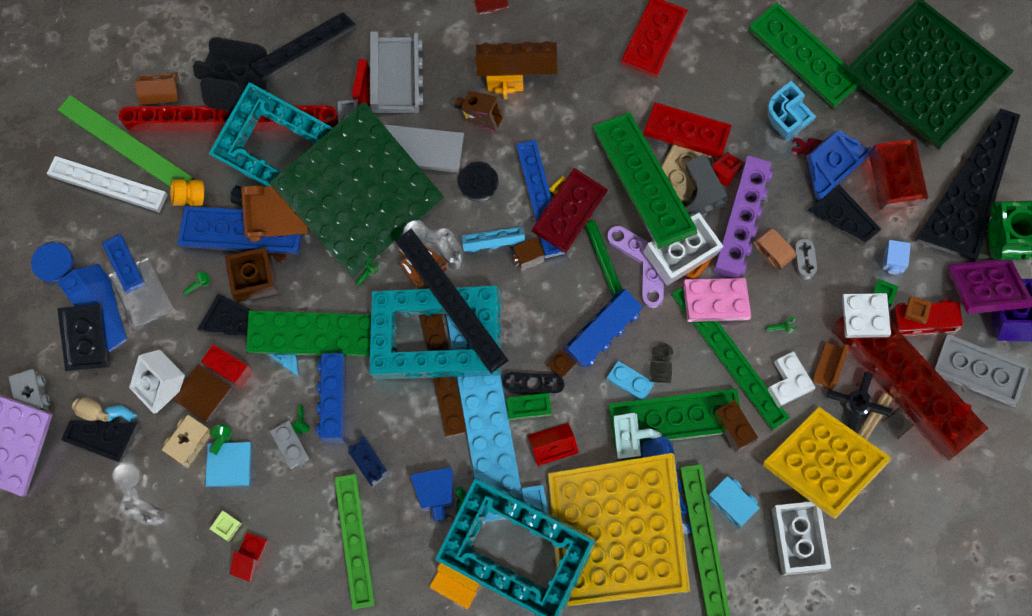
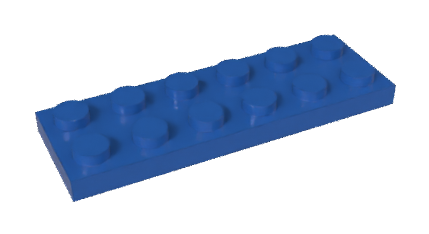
M184 206L177 245L185 248L251 251L266 247L269 253L299 255L302 234L261 237L262 241L249 242V238H244L243 209Z

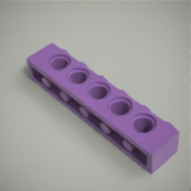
M747 156L723 238V248L719 252L713 274L729 279L739 278L740 274H745L747 263L744 262L745 255H750L753 244H750L749 241L751 237H755L758 225H754L756 218L760 219L763 207L759 205L761 200H765L768 192L765 184L766 181L770 182L773 170H770L772 162ZM751 179L758 180L759 184L752 183ZM751 197L755 202L750 203L745 198ZM740 216H747L749 221L741 220ZM741 234L744 239L738 240L734 235ZM736 253L739 258L733 259L729 254Z

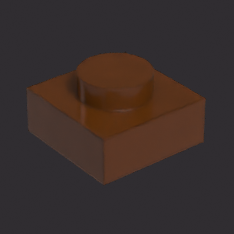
M560 349L546 366L555 375L563 379L576 366V362Z

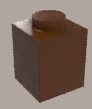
M536 237L513 246L514 254L511 256L515 266L519 265L521 271L545 262L544 253Z

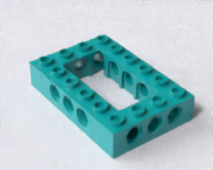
M249 82L212 146L209 155L260 184L269 187L271 186L269 182L280 174L282 170H277L266 161L257 159L243 149L261 115L314 144L333 127Z
M497 286L456 288L501 349L502 293ZM430 289L372 291L369 374L376 380L501 375V367L491 374L473 349L396 352L398 350L396 345V330H398V325L396 324L397 312L403 317L423 314L431 316V314H447V312Z
M476 478L435 560L538 616H561L598 539L489 482ZM489 511L513 521L512 524L515 526L520 525L532 531L534 536H541L553 542L552 545L555 547L567 549L564 557L558 562L560 566L554 578L548 583L550 585L548 589L471 549Z

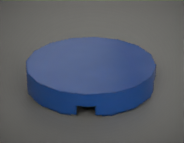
M55 242L39 247L31 260V269L35 276L47 283H57V281L69 274L74 266V258L69 249Z

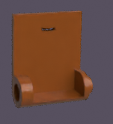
M272 186L241 187L244 238H249V242L262 241L261 237L309 234L308 227Z

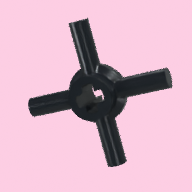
M870 372L864 373L859 390L846 395L828 389L826 398L846 403V407L851 413L847 427L854 432L859 417L868 414L870 411L891 417L892 408L873 403L871 396L867 393L873 374ZM858 399L863 401L861 407L856 406Z

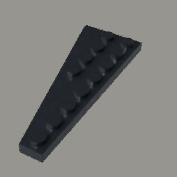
M1000 108L917 236L915 242L974 262L978 259L991 216V205L995 202L1020 114Z

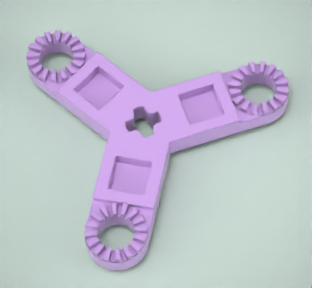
M621 226L612 227L607 235L609 244L642 264V301L648 308H657L663 301L664 281L644 254V250L649 242ZM620 232L624 238L621 241H615L612 238V234ZM648 293H656L659 299L656 302H650L647 299Z

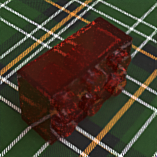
M916 138L875 144L868 153L880 210L922 205L928 199V193Z

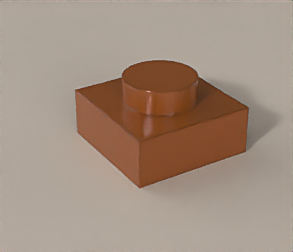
M910 296L904 318L925 324L932 302Z

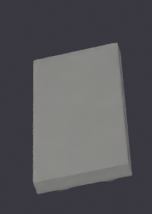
M384 124L420 169L459 173L464 133Z

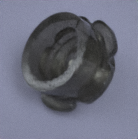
M659 343L652 349V355H654L656 362L667 363L672 359L673 350L668 344Z

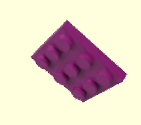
M997 259L948 265V274L967 314L1032 307V298L1012 260L999 261Z

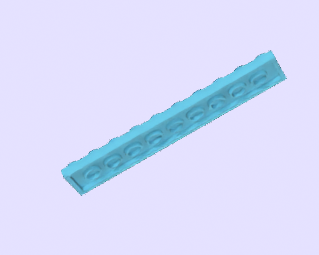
M446 315L452 350L473 349L450 316ZM500 375L457 377L475 479L481 478L523 500ZM489 511L483 523L507 518L495 515Z

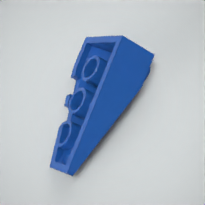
M99 264L74 269L57 281L74 306L102 304L108 351L111 352L127 340L122 318L119 315L117 301L112 290L111 280Z

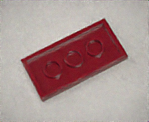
M573 168L531 232L566 254L608 189L576 168Z

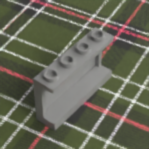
M370 32V106L373 113H419V105H423V93H419V87H423V75H419V69H422V57H418V51H422V39H418V32H414V37H378V32Z

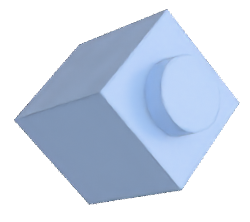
M889 240L884 248L882 270L894 275L904 273L909 264L911 243Z

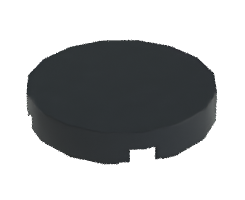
M470 163L459 174V190L464 197L471 201H486L498 189L499 180L497 172L487 163Z

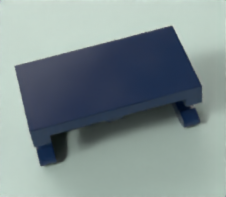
M364 436L358 439L356 445L348 447V453L371 487L389 476V473Z

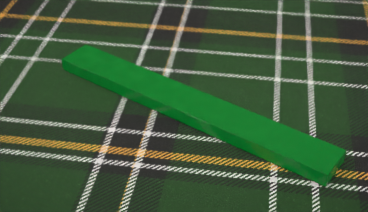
M682 286L672 292L671 296L687 316ZM718 321L691 322L769 429L773 431L790 419L782 406L777 407L765 383Z

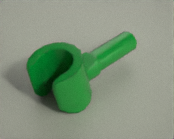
M373 258L367 260L366 270L357 280V285L360 286L370 274L378 272L379 263L375 267H370L373 263Z
M204 271L197 273V281L186 288L183 293L187 295L199 286L209 285L210 279L208 274Z
M790 317L784 323L766 326V330L784 329L786 332L791 333L798 328L797 326L791 327L789 323L796 321V318Z
M298 405V417L292 426V429L300 436L302 431L307 433L310 428L303 421V405Z

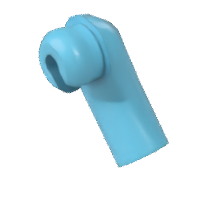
M124 405L109 406L104 410L105 413L109 414L107 422L114 421L115 417L120 416L129 422H133L137 417L136 413Z

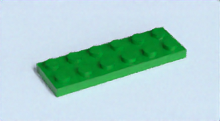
M778 2L749 26L748 30L833 109L859 87V85L844 74L848 66Z
M249 311L246 352L247 354L309 356L343 353L345 357H370L371 314Z
M737 388L609 404L614 448H616L614 416L629 413L637 414L639 430L649 428L656 430L662 434V437L666 436L670 441L722 435L724 432L714 418V414L717 409L736 400L740 407ZM652 438L639 439L640 445L641 442L652 440Z

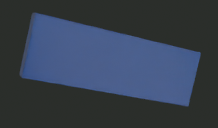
M121 234L102 243L126 294L146 285Z

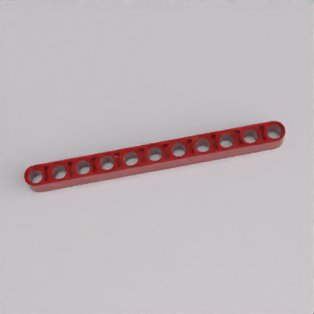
M127 106L119 111L118 118L128 131H222L227 122L226 119L232 112L215 110L208 106ZM294 106L331 127H335L338 124V115L332 106ZM261 115L253 131H290L272 120H266V117ZM328 116H333L332 119L325 120Z

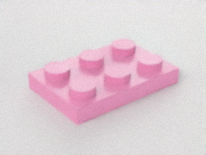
M746 278L684 279L683 290L688 322L750 320L751 310Z

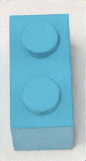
M727 476L708 495V499L734 526L740 529L760 507L757 505L758 501L751 494L746 495L741 490L742 486L736 479H730Z

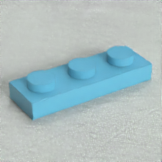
M523 226L461 235L464 252H477L484 248L497 249L500 246H515L525 242Z

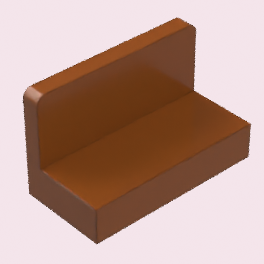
M178 73L138 76L134 83L139 104L177 102L179 100L176 86L179 81Z
M827 342L824 344L812 379L813 384L829 390L836 386L850 345L845 344L841 348Z

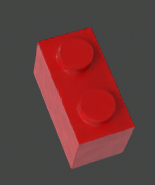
M214 344L201 360V363L206 368L242 389L253 373L248 365Z

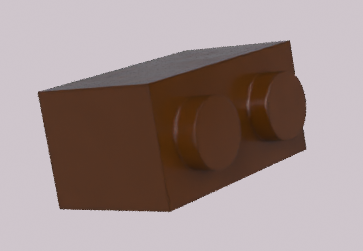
M736 400L716 410L714 418L736 453L756 442L758 436Z

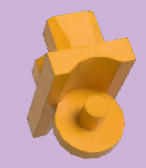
M523 75L487 76L488 92L503 94V99H508V94L523 91Z

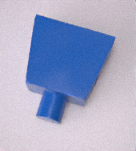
M452 467L412 474L411 480L422 510L432 511L433 522L446 520L444 508L451 507L454 504V473Z

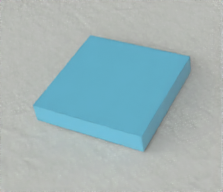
M208 443L206 487L250 486L252 443H224L217 455L209 452L214 443Z

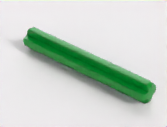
M591 220L585 224V228L611 294L614 296L622 289V286L595 220Z

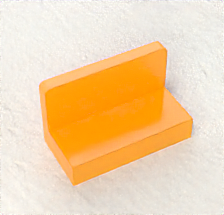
M440 563L430 588L468 609L481 585Z

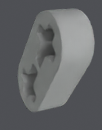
M801 239L794 247L796 252V271L800 278L807 280L811 279L817 271L815 248L810 240ZM802 245L805 246V249H809L806 252V257H804L803 250H799ZM805 262H807V267L811 268L809 273H806V270H802Z

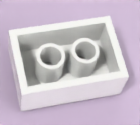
M700 213L691 217L697 228L696 235L657 249L654 241H651L644 250V254L667 286L718 255L723 248V245Z
M812 502L775 505L771 511L782 576L824 572L831 569L822 510Z

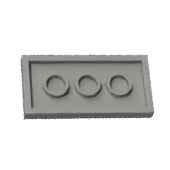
M947 334L944 337L932 374L1015 407L1018 404L1030 366Z

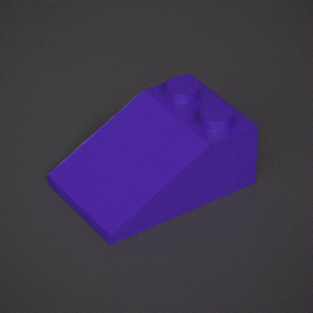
M1022 279L1032 298V279ZM1032 307L992 312L993 328L997 341L1032 342Z

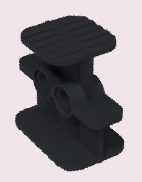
M213 37L209 41L210 52L205 62L196 61L193 65L194 76L197 79H201L200 86L203 102L211 109L232 112L249 82L263 90H266L268 85L267 80L263 82L251 70L252 63L268 55L266 49L258 44Z

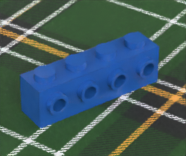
M627 289L619 290L562 349L576 362L578 367L591 366L597 359L595 356L600 351L604 352L610 347V341L615 336H620L625 331V326L639 317V311L643 307Z
M343 353L322 354L321 361H318V373H321V381L317 383L318 394H321L320 402H317V415H320V423L316 425V434L320 436L323 443H345L347 360Z

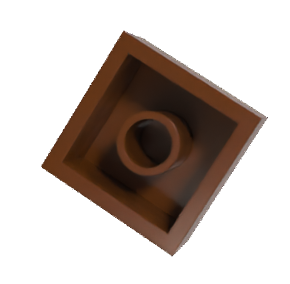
M266 247L225 256L231 295L237 303L278 294L272 258Z

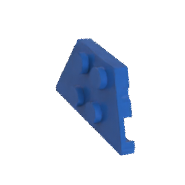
M840 130L834 131L807 155L816 199H822L867 159L874 152V149L861 145L860 141L848 137L846 133Z

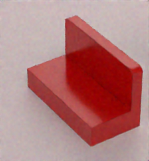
M359 59L351 95L353 100L358 99V104L365 102L366 105L370 106V67L367 60Z
M569 423L528 435L537 466L579 453L575 436Z

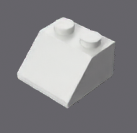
M161 350L138 356L129 388L155 414L180 392L185 375Z

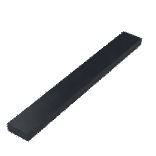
M409 229L394 240L489 372L492 374L509 361L413 229Z

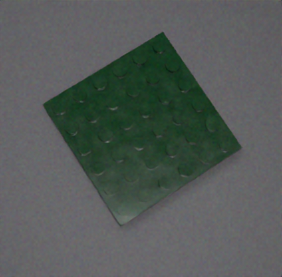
M916 0L846 68L844 74L940 150L1010 77L1014 70L924 0Z
M365 102L361 103L269 182L272 188L351 278L355 277L366 267L368 259L373 258L374 260L394 240L400 237L444 198L442 193Z

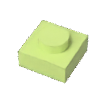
M222 511L210 527V530L229 542L242 523Z

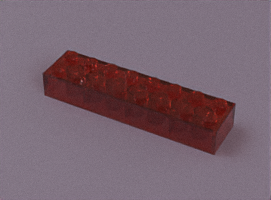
M843 316L835 322L831 329L844 345H850V352L868 372L873 374L876 381L948 461L989 429L891 321V335L889 337L845 338Z

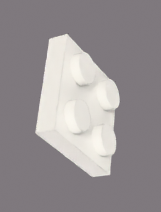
M887 293L843 294L845 338L889 337L891 335Z

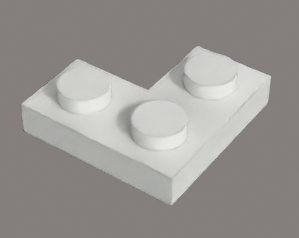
M795 352L789 353L774 362L784 380L770 386L767 390L778 408L816 389Z

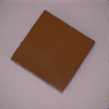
M198 364L182 384L180 392L172 399L207 423L232 391V388Z

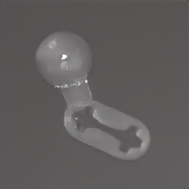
M413 220L407 223L403 234L412 228L423 244L428 242L436 245L439 254L448 262L450 269L457 270L462 267L464 253L450 230L443 228L434 232L429 230L428 226L420 220ZM444 238L445 241L448 240V245L444 241H441V239ZM451 254L454 255L455 258L458 257V259L455 260L454 258H451Z
M130 462L121 463L116 466L112 473V480L118 488L123 489L124 498L120 502L121 511L143 525L152 527L161 525L164 520L163 510L138 497L136 485L140 481L141 474L138 467ZM133 502L135 507H137L140 510L133 509L131 503ZM145 512L152 513V516H154V518L151 520V517Z

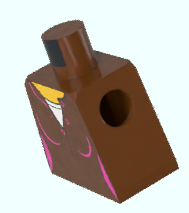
M470 91L465 99L458 97L455 101V109L462 110L468 122L494 132L498 131L505 115L497 96Z

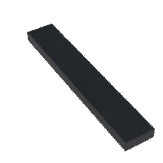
M342 12L252 63L251 70L264 82L355 29L356 24Z

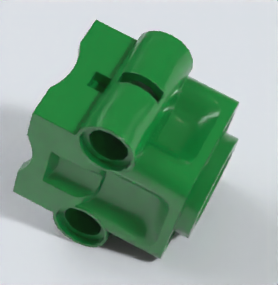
M1032 200L993 202L991 205L992 218L987 226L991 257L999 261L1032 260Z

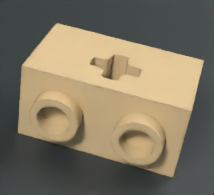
M189 415L179 421L176 427L177 430L165 440L162 449L163 452L187 468L211 437L210 429ZM187 438L189 441L186 443L183 439Z

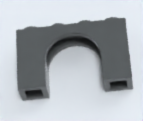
M705 154L687 162L686 171L697 189L695 200L685 208L689 216L692 217L700 213L704 217L708 211L712 209L719 210L724 207L728 201V195Z

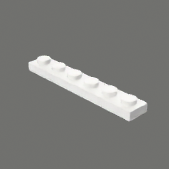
M57 156L54 157L47 172L49 177L159 213L168 195L165 191Z

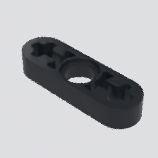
M509 372L503 377V387L509 393L531 395L549 393L550 396H558L564 391V380L558 375ZM511 378H515V382H522L521 378H525V389H521V384H514V387L511 388L509 383L506 382H509ZM530 379H537L540 382V386L533 390L528 387L527 383ZM543 379L546 380V384H553V381H557L561 387H557V390H552V386H546V390H542Z

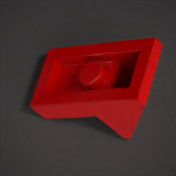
M727 152L715 162L712 168L720 183L728 187L745 162Z
M247 532L239 551H234L230 575L251 583L268 541Z

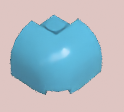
M792 81L772 96L767 109L771 125L786 141L796 137L802 129L816 118L803 103L805 94Z

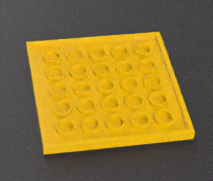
M669 453L548 473L552 516L598 539L566 607L690 592L674 454ZM555 547L557 570L560 566L558 564L559 560L564 557L567 551L564 547Z

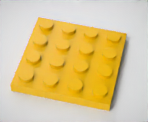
M818 407L764 461L763 466L833 519H836L890 462L891 457Z

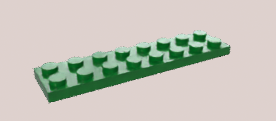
M629 112L594 125L593 132L657 249L696 235L697 228L631 113Z

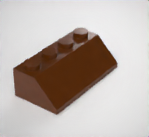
M505 42L502 44L483 43L476 45L477 76L557 74V42H523L516 44Z

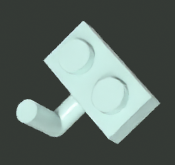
M635 413L614 416L618 460L641 457L639 439L662 437L660 432L650 428L639 430L637 414Z

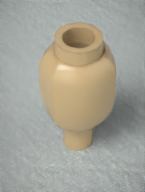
M78 398L72 404L75 415L88 421L101 420L103 422L109 419V414L103 412L100 404L92 399Z

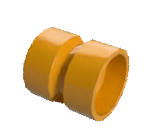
M172 179L170 189L172 206H185L186 203L189 206H202L204 201L203 181L189 180L186 183L185 180Z

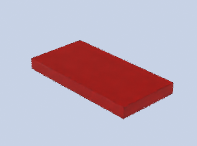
M649 0L620 64L657 78L688 10L664 0Z
M654 102L643 136L721 158L732 125Z

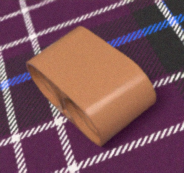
M768 228L754 240V245L758 251L778 270H781L796 257L794 249L773 228Z

